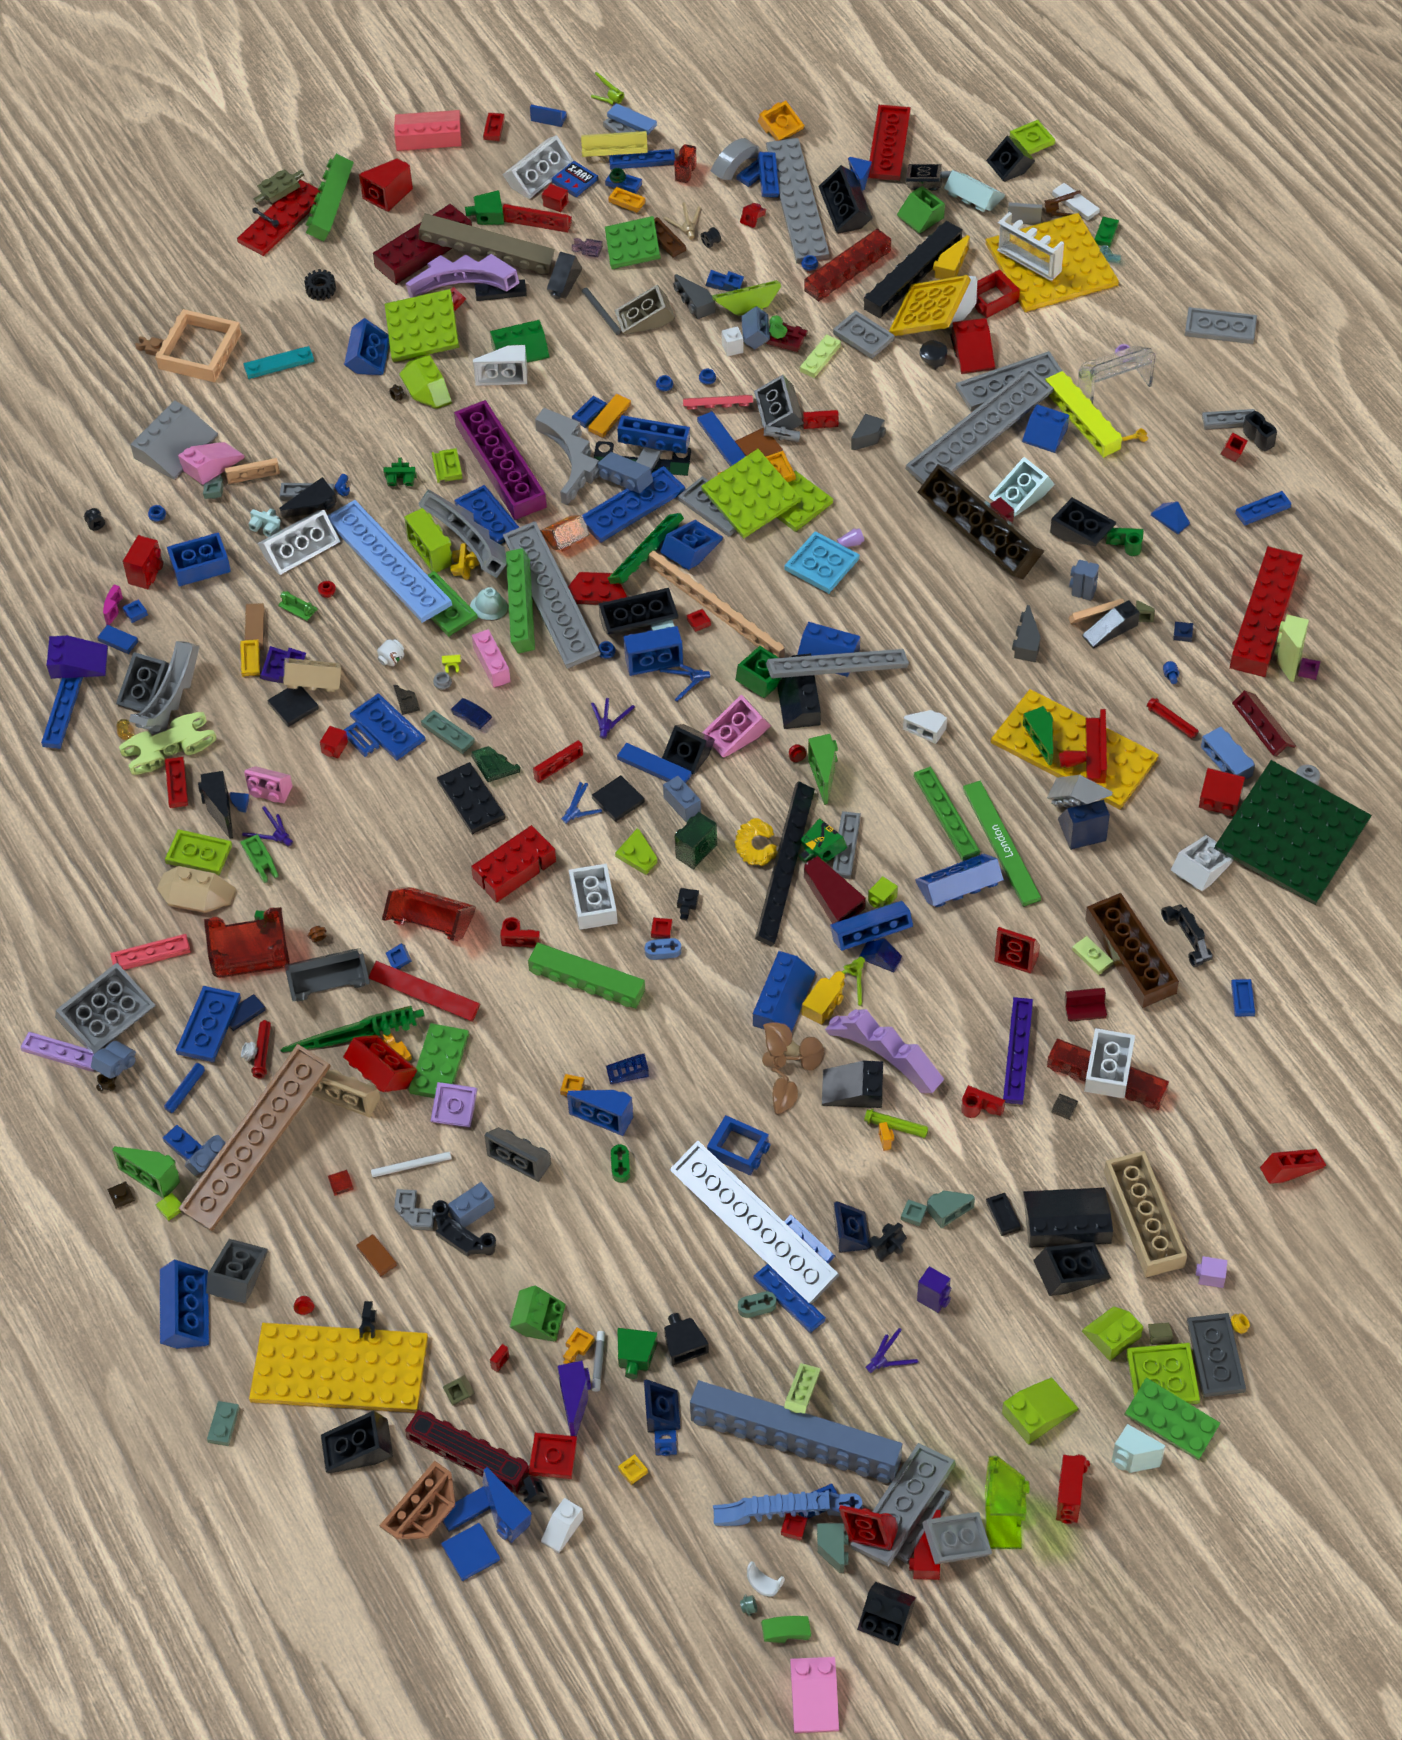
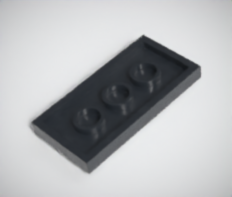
M470 762L437 777L438 784L471 834L505 819V814Z

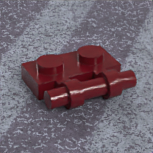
M785 322L782 324L787 328L785 337L777 339L769 332L770 340L766 342L767 345L794 352H799L804 336L806 337L808 334V330L802 329L801 326L794 327Z

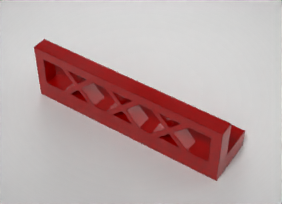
M508 204L503 205L504 222L568 233L572 223V216Z
M1100 709L1099 718H1086L1085 721L1086 778L1095 783H1105L1107 774L1106 709Z

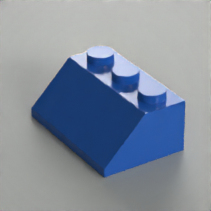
M366 318L362 319L351 329L344 365L356 374L382 375L389 348V335Z
M808 622L803 632L797 655L811 653V656L859 652L860 636ZM847 672V673H835V674H839V675L848 677L849 674H850V672Z

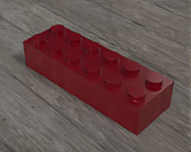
M451 203L433 214V216L472 226V221ZM421 222L373 252L375 268L395 285L428 265L429 262L438 256H442L452 249L418 239Z

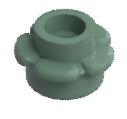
M745 1594L743 1600H740L743 1613L752 1616V1613L757 1612L756 1600L754 1595L747 1596Z

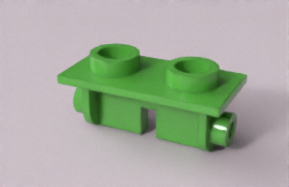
M283 591L280 595L282 601L278 606L306 621L318 610L310 602L307 603L293 596L288 591Z

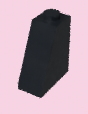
M564 252L559 253L547 286L551 297L560 299V297L567 298L582 271V266L575 255Z

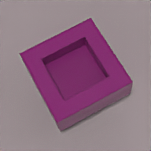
M1302 658L1298 676L1316 680L1321 661Z

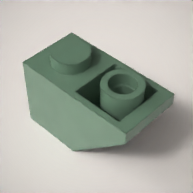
M817 1523V1553L839 1573H844V1565H848V1552H844V1545H848V1535L844 1531V1523Z

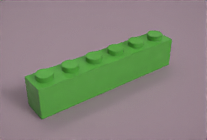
M337 153L333 159H329L326 165L328 170H325L322 176L324 182L320 183L318 188L320 193H317L314 199L316 205L312 206L310 210L312 216H309L306 222V226H308L306 233L323 242L331 230L354 164L353 161Z
M520 548L506 552L511 644L517 653L535 650L530 559L525 550Z
M537 943L528 959L529 971L537 976L542 975L554 982L559 981L571 988H578L588 994L601 996L605 1000L621 1003L625 1007L636 1009L645 992L644 979L541 943Z

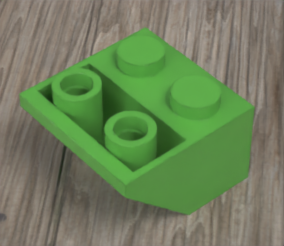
M921 186L909 194L897 216L920 234L944 218L945 203Z
M536 1285L519 1290L510 1328L525 1337L554 1342L557 1340L566 1304Z

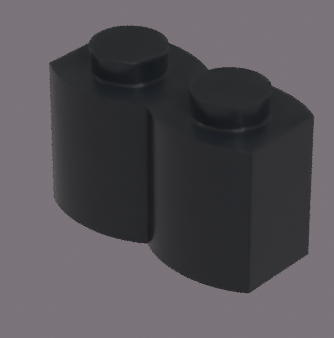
M1254 410L1247 414L1243 425L1245 436L1253 440L1255 445L1262 451H1267L1274 447L1277 437L1275 426L1267 422L1265 417L1258 411Z

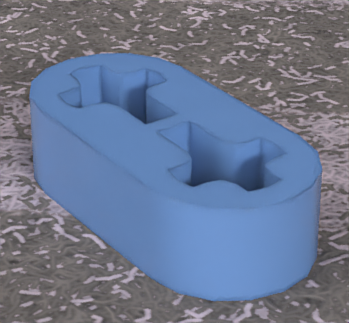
M675 938L651 940L645 944L644 948L645 955L650 960L676 958L681 954L682 950L680 941Z

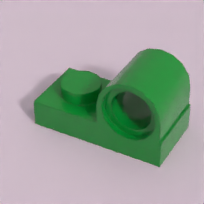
M1113 527L1106 535V544L1124 545L1127 555L1137 556L1142 550L1144 529Z

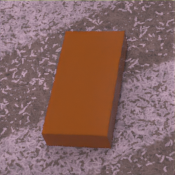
M374 1234L356 1245L359 1252L380 1277L397 1266L396 1261Z

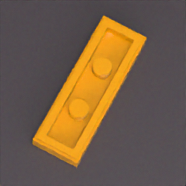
M616 394L589 425L588 431L603 438L629 408L631 400Z

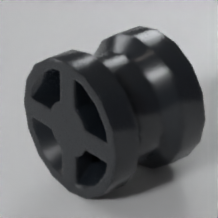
M711 227L708 232L701 233V240L707 248H710L714 243L721 242V235L715 227Z
M92 508L85 512L84 520L87 522L90 530L96 531L105 525V519L101 516L99 509Z

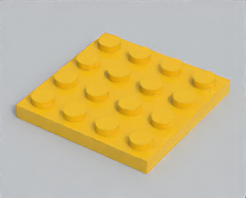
M964 275L911 284L889 332L894 336H902L949 328L971 281L970 277Z

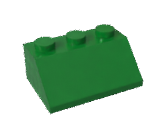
M540 319L490 331L493 351L506 346L525 345L527 363L550 358Z

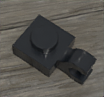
M680 888L677 900V908H680L681 913L680 919L688 920L690 909L696 910L699 890Z
M364 1301L362 1324L359 1327L360 1338H363L365 1332H371V1338H374L376 1335L373 1323L377 1321V1310H373V1301Z

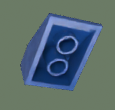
M693 520L666 534L661 553L668 559L680 564L681 567L690 570L703 561L723 540V536L697 520Z
M616 1090L568 1091L567 1093L569 1115L623 1136L634 1118L632 1097L626 1092H618Z
M486 1467L482 1483L497 1528L496 1531L503 1540L507 1539L512 1543L530 1526L532 1513Z

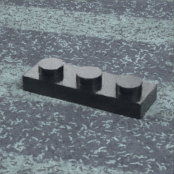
M525 279L519 280V284L507 292L492 285L475 284L476 301L527 296Z

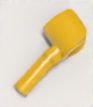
M1140 428L1135 434L1122 437V440L1127 441L1138 438L1141 442H1145L1148 440L1147 432Z

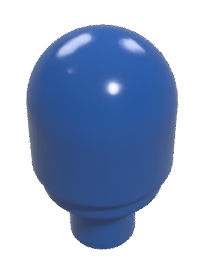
M1173 661L1166 662L1163 665L1164 675L1170 680L1171 684H1176L1178 682L1177 677L1179 676L1177 664Z

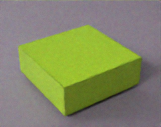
M173 1193L155 1204L156 1208L168 1221L181 1213L178 1208L182 1203Z

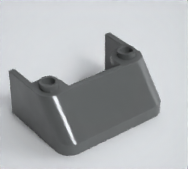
M361 948L285 965L292 1002L306 1000L311 993L348 984L354 985V988L363 987L365 983L366 985L370 984Z

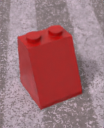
M398 158L359 174L362 198L387 212L413 189L410 165Z

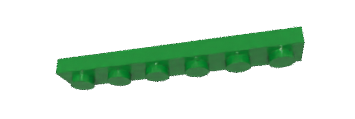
M669 514L608 577L610 583H625L629 579L628 577L639 569L638 566L649 558V554L659 548V544L665 540L666 534L680 526L679 523L684 519L682 514Z

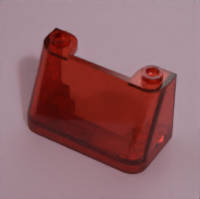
M282 907L269 908L263 914L264 919L225 925L224 920L219 917L204 919L208 959L212 974L215 977L224 978L280 969L290 964Z

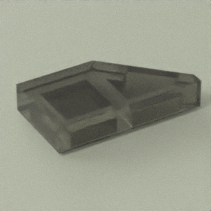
M393 685L402 715L420 711L415 692L406 691L399 688L398 685Z

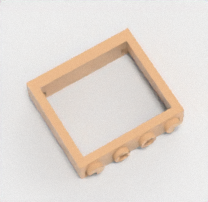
M183 309L180 315L177 316L174 326L170 328L169 335L164 339L160 351L156 353L155 360H157L158 369L216 382L242 335L240 323ZM187 324L226 333L209 365L170 357Z

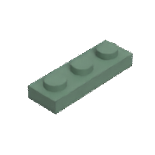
M435 710L421 721V725L462 754L475 743L474 737Z

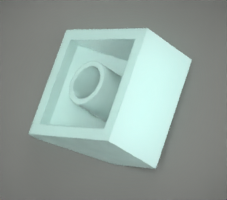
M1127 1424L1114 1445L1111 1462L1118 1469L1126 1470L1129 1473L1157 1468L1162 1464L1165 1445Z

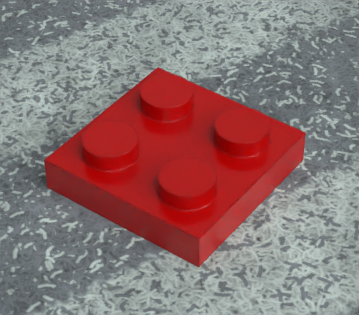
M535 1432L529 1475L572 1479L577 1436Z

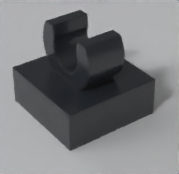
M528 1476L523 1480L525 1486L521 1487L520 1492L524 1494L528 1492L529 1494L524 1499V1502L532 1503L535 1500L543 1502L548 1499L541 1479Z

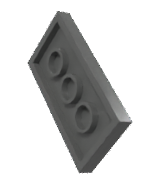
M1229 1313L1187 1318V1326L1203 1398L1245 1393L1246 1386Z

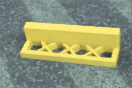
M646 131L581 135L582 157L648 153Z

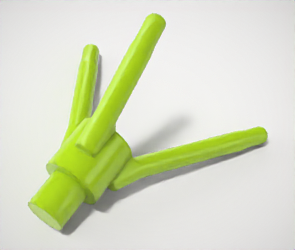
M861 956L851 964L844 965L843 968L845 970L841 971L844 974L850 973L857 977L858 1006L862 1005L861 970L865 959Z

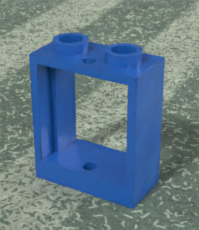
M725 1115L707 1145V1149L721 1163L747 1175H751L754 1169H758L761 1163L760 1158L770 1148L769 1134ZM731 1131L758 1142L748 1160L722 1148Z

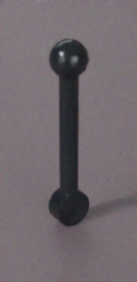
M256 207L252 209L254 214H258L271 222L273 227L279 226L278 220H272L261 213Z

